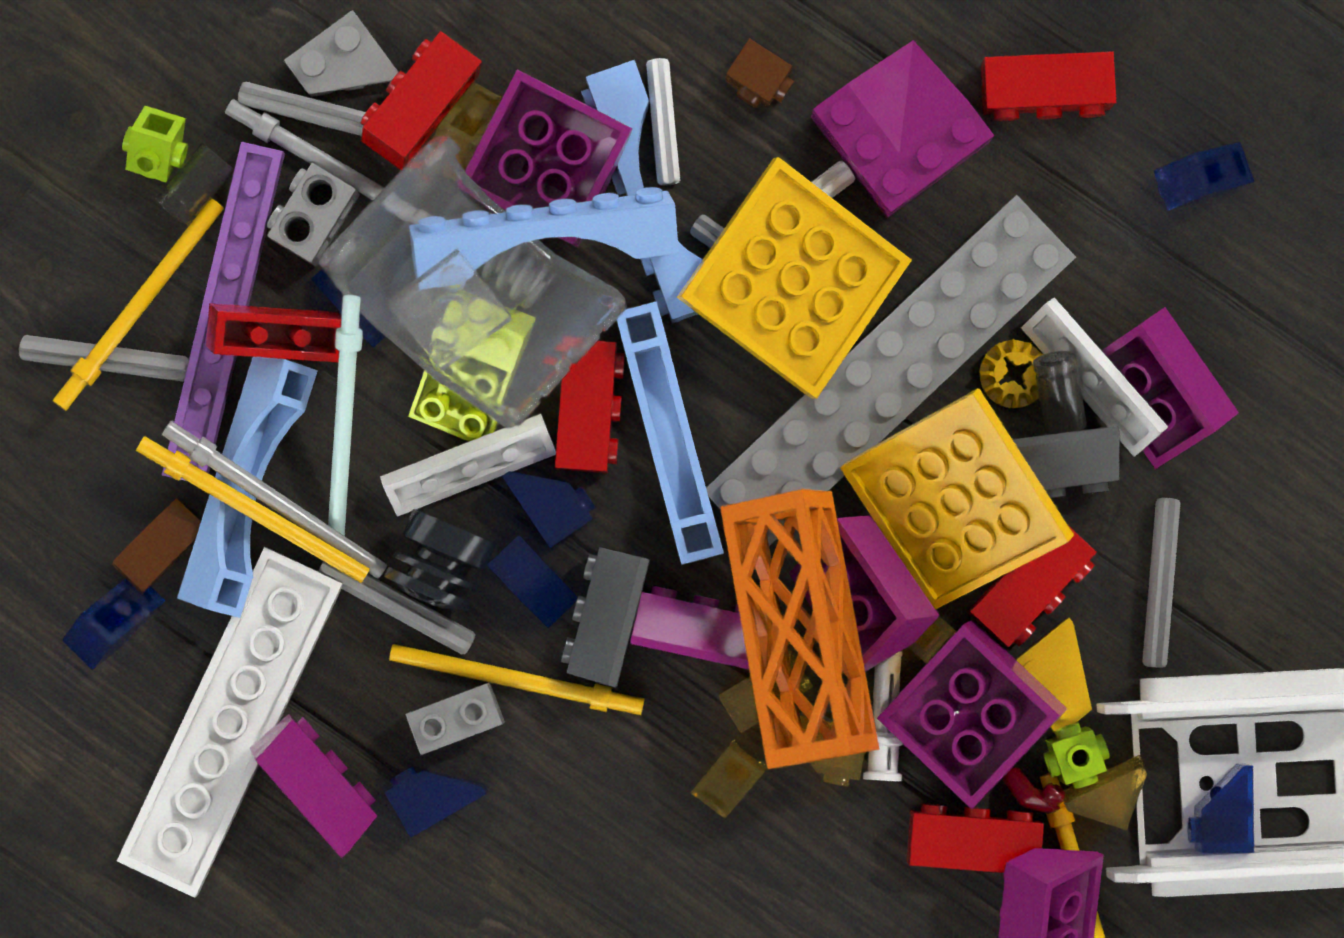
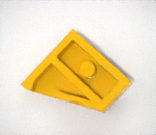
M1067 617L1016 658L1031 675L1067 708L1066 712L1050 727L1053 732L1061 727L1078 722L1092 710L1074 624Z

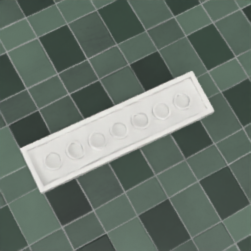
M264 547L253 570V579L241 618L231 617L117 862L194 898L198 896L259 766L252 755L250 747L279 723L338 598L343 583Z

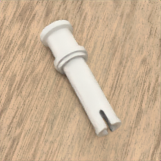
M902 651L875 666L873 717L880 750L869 752L868 771L863 773V779L902 781V774L898 773L899 746L904 744L877 719L900 694Z

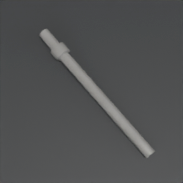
M232 99L227 106L225 114L253 130L252 135L266 143H269L271 140L308 163H314L408 222L419 224V220L432 216L279 126L280 121L269 114L263 113L260 115L247 106L240 104L235 99Z
M170 421L162 432V436L190 454L188 458L201 467H204L206 464L300 528L370 568L368 573L378 579L385 571L387 564L216 451L217 445L202 436L201 439H198L173 421Z

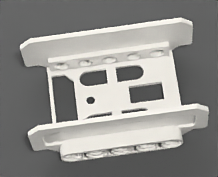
M1344 668L1139 679L1141 700L1096 703L1098 713L1131 714L1140 865L1106 868L1107 878L1114 882L1123 883L1151 882L1152 896L1158 897L1344 888ZM1293 721L1302 728L1303 741L1296 749L1290 751L1256 752L1255 723ZM1236 724L1238 753L1199 755L1190 747L1189 737L1196 727L1202 725ZM1162 727L1177 741L1182 828L1169 843L1145 845L1139 729ZM1333 760L1335 793L1277 796L1275 767L1277 762ZM1204 776L1211 777L1214 782L1212 789L1208 791L1202 790L1199 786V781ZM1297 807L1304 810L1308 816V827L1300 836L1261 838L1260 809ZM1241 810L1242 840L1204 841L1195 833V820L1200 814L1208 811Z

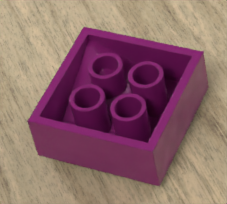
M914 40L847 83L816 106L811 114L812 120L842 160L852 170L855 177L887 219L989 144L994 137V134L970 102Z
M516 70L458 186L505 211L508 207L514 205H530L532 209L549 207L550 202L559 199H572L576 203L593 201L594 196L606 192L633 129ZM558 237L577 248L583 239L577 237Z
M972 619L965 623L877 719L960 799L973 809L1066 712L1067 708Z

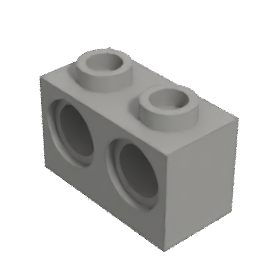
M311 163L307 171L301 168L294 177L289 187L293 194L285 207L278 205L270 216L267 227L271 230L267 237L316 267L360 194L352 186ZM321 184L331 186L332 197L329 202L324 205H315L311 202V192L316 186ZM296 221H306L310 226L308 237L300 242L291 241L288 235L290 226Z
M490 682L405 714L420 755L505 723Z

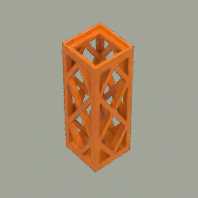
M799 489L721 506L767 768L799 765L880 750L832 491ZM786 519L784 525L779 522V520ZM768 528L779 539L772 559L767 537ZM795 529L799 532L801 546L793 538ZM788 551L802 566L793 593L779 579ZM821 559L828 566L826 575L821 566ZM754 568L760 580V588L751 578ZM808 586L813 606L811 616L802 606ZM779 598L787 606L785 616L781 614ZM797 619L806 628L804 638L794 629ZM815 641L820 645L823 662L812 650ZM789 642L798 651L793 669H791L787 647ZM807 663L823 681L814 707L799 690ZM842 672L849 679L846 688L842 680ZM775 680L780 690V701L772 692ZM829 700L834 720L832 728L823 719ZM799 709L809 719L806 730L802 728ZM818 731L825 738L824 741L815 742Z

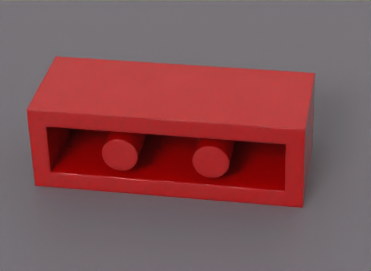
M442 31L438 33L432 42L425 39L420 44L412 57V60L415 62L406 74L403 71H399L386 89V92L389 93L387 98L381 105H378L376 102L373 103L360 122L363 125L361 141L401 171L407 167L479 77L482 61Z
M1114 51L984 57L981 63L983 115H994V121L1020 119V113H1036L1037 119L1063 117L1062 112L1079 111V117L1083 118L1105 116V110H1110L1116 104Z
M209 303L206 347L213 354L339 362V350L335 348L336 329L341 327L342 316L337 312Z
M565 338L555 468L558 470L608 473V464H617L618 439L610 438L612 421L620 422L622 396L614 395L615 378L623 379L625 353H617V342Z
M1070 526L1069 528L1074 536L1069 542L998 577L967 611L1004 647H1010L1013 642L1018 647L1021 646L1035 631L1036 627L1032 622L1042 611L1047 615L1052 613L1066 597L1061 592L1072 579L1078 584L1095 566L1090 559L1097 552Z
M922 803L921 811L910 810L907 863L911 866L1004 873L1006 862L1034 848H1042L1044 823L1039 820H1033V812L1007 810V818L990 817V809L974 807L971 809L970 807H964L963 815L947 813L946 805Z

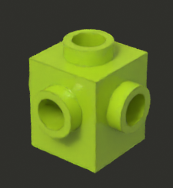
M144 106L133 126L128 127L123 139L122 150L127 152L125 170L141 174L147 178L167 182L175 167L182 168L187 156L188 144L183 143L186 118Z
M1074 723L1055 730L1056 737L1045 740L1049 752L1043 753L1048 771L1052 778L1058 776L1059 781L1063 784L1068 785L1072 783L1074 789L1082 788L1098 782L1097 774L1107 771L1104 760L1110 758L1108 748L1102 734L1095 735L1093 729L1086 726L1081 728L1079 723ZM1079 749L1084 750L1087 755L1086 762L1075 765L1072 761L1073 753Z

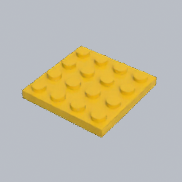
M776 157L772 159L677 298L812 399H817L912 260L781 158Z
M979 388L853 457L840 467L871 517L935 610L1069 542L1074 536Z

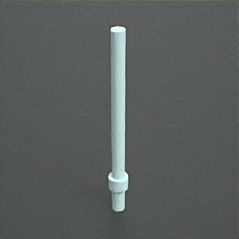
M356 295L343 296L341 327L336 329L335 348L339 350L328 525L344 536L357 351L362 349L363 331L359 329L361 298Z

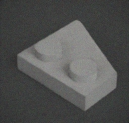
M353 10L284 59L310 97L331 94L337 90L345 89L349 91L372 84L390 83L398 73L397 69Z

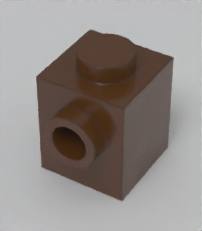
M750 38L726 73L725 80L738 89L736 92L737 97L754 108H757L759 104L769 108L774 99L781 103L795 82L789 78L793 67L791 64Z

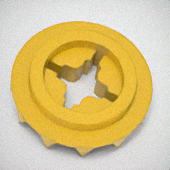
M1014 339L1004 341L992 347L983 358L980 367L981 385L987 396L998 405L1007 408L1025 407L1035 402L1046 389L1049 370L1044 355L1031 343ZM1006 357L1007 361L1011 362L1015 367L1029 363L1030 366L1021 375L1025 390L1015 381L1005 382L1002 385L999 384V381L1008 372L1005 366L1007 363L1003 358Z

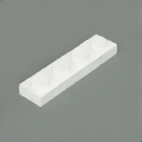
M1055 298L1045 303L1021 327L1107 427L1119 426L1120 441L1134 457L1168 428L1164 421Z
M539 414L380 476L398 517L413 511V509L421 508L556 455V450L542 415Z

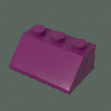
M1166 307L1101 350L1168 426L1164 432L1143 450L1155 469L1211 435L1239 413Z
M871 516L837 518L866 672L915 643L939 617V614ZM821 559V566L826 575L828 566ZM799 563L789 573L795 584L802 567ZM808 586V589L805 594V599L813 609L810 589Z
M652 586L651 594L641 593L630 644L749 669L738 604H736L735 612L718 609L720 600L694 595L693 603L676 600L677 591Z
M288 714L253 744L250 750L255 761L342 858L377 817L371 807L376 800L360 781L352 786L343 776V773L348 768L332 749L324 754L314 741L320 736L304 717L296 722Z
M1034 848L1006 862L1003 876L1004 891L1000 909L999 938H1094L1104 855L1097 851Z

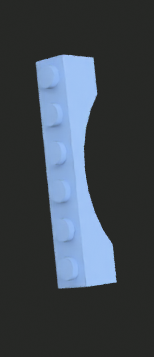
M635 60L587 76L588 89L581 91L586 105L633 129L617 164V169H615L612 176L617 194L622 195L626 193V196L636 195L637 190L644 188L639 170L638 150L642 125L649 108V99ZM679 242V253L641 258L646 276L655 274L660 290L654 291L653 296L655 302L657 301L660 315L669 314L672 323L698 314L679 300L677 296L703 260L688 251Z
M655 187L639 189L636 191V195L619 197V195L614 193H603L594 196L593 201L579 203L572 199H559L550 202L549 207L534 209L530 205H514L508 207L506 212L489 214L487 211L481 210L470 211L463 214L462 218L445 220V218L440 216H431L419 220V224L409 225L414 273L419 289L463 283L478 267L497 254L521 243L549 237H577L596 240L618 248L635 259L679 253L675 203L668 191H662L660 188Z
M657 301L615 312L681 565L723 554L720 537L695 450Z
M252 357L222 455L262 481L267 465L278 444L290 427L305 412L318 370L286 359ZM216 472L215 478L256 501L254 496ZM209 495L177 599L208 610L241 618L253 579L250 558L252 519L212 495Z

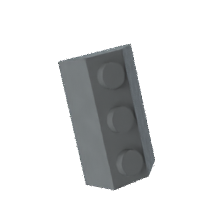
M1119 426L1012 439L1050 498L1066 496L1065 488L1082 486L1083 494L1109 491L1108 482L1119 480Z
M599 547L598 555L589 554L583 579L590 580L587 597L578 595L572 618L573 621L580 622L576 639L567 637L561 662L569 664L568 674L617 687L650 564L649 559Z

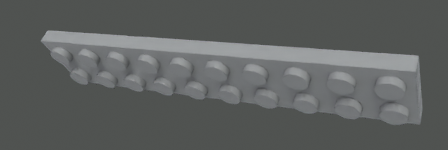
M1016 195L846 355L817 399H812L805 394L706 487L708 497L720 508L721 506L799 489L829 491L844 476L840 469L844 463L880 443L1069 265L1076 256ZM786 519L779 520V522L784 525ZM768 528L767 537L770 546L778 538Z

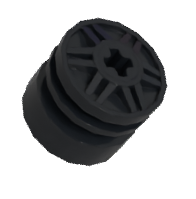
M413 509L402 535L416 544L418 549L415 554L395 551L393 557L410 564L408 572L405 573L388 567L384 577L392 580L405 593L442 609H460L468 612L472 602L454 593L458 585L474 592L477 591L479 586L463 575L466 567L486 570L497 544Z

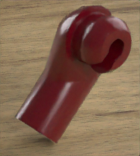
M1012 768L1003 777V782L1023 807L1051 814L1060 809L1059 804L1066 798L1064 790L1057 784L1048 783L1043 791L1035 788L1020 768Z

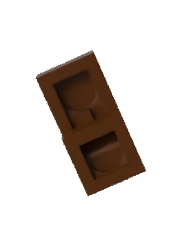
M176 498L112 562V565L143 594L195 543L201 521Z

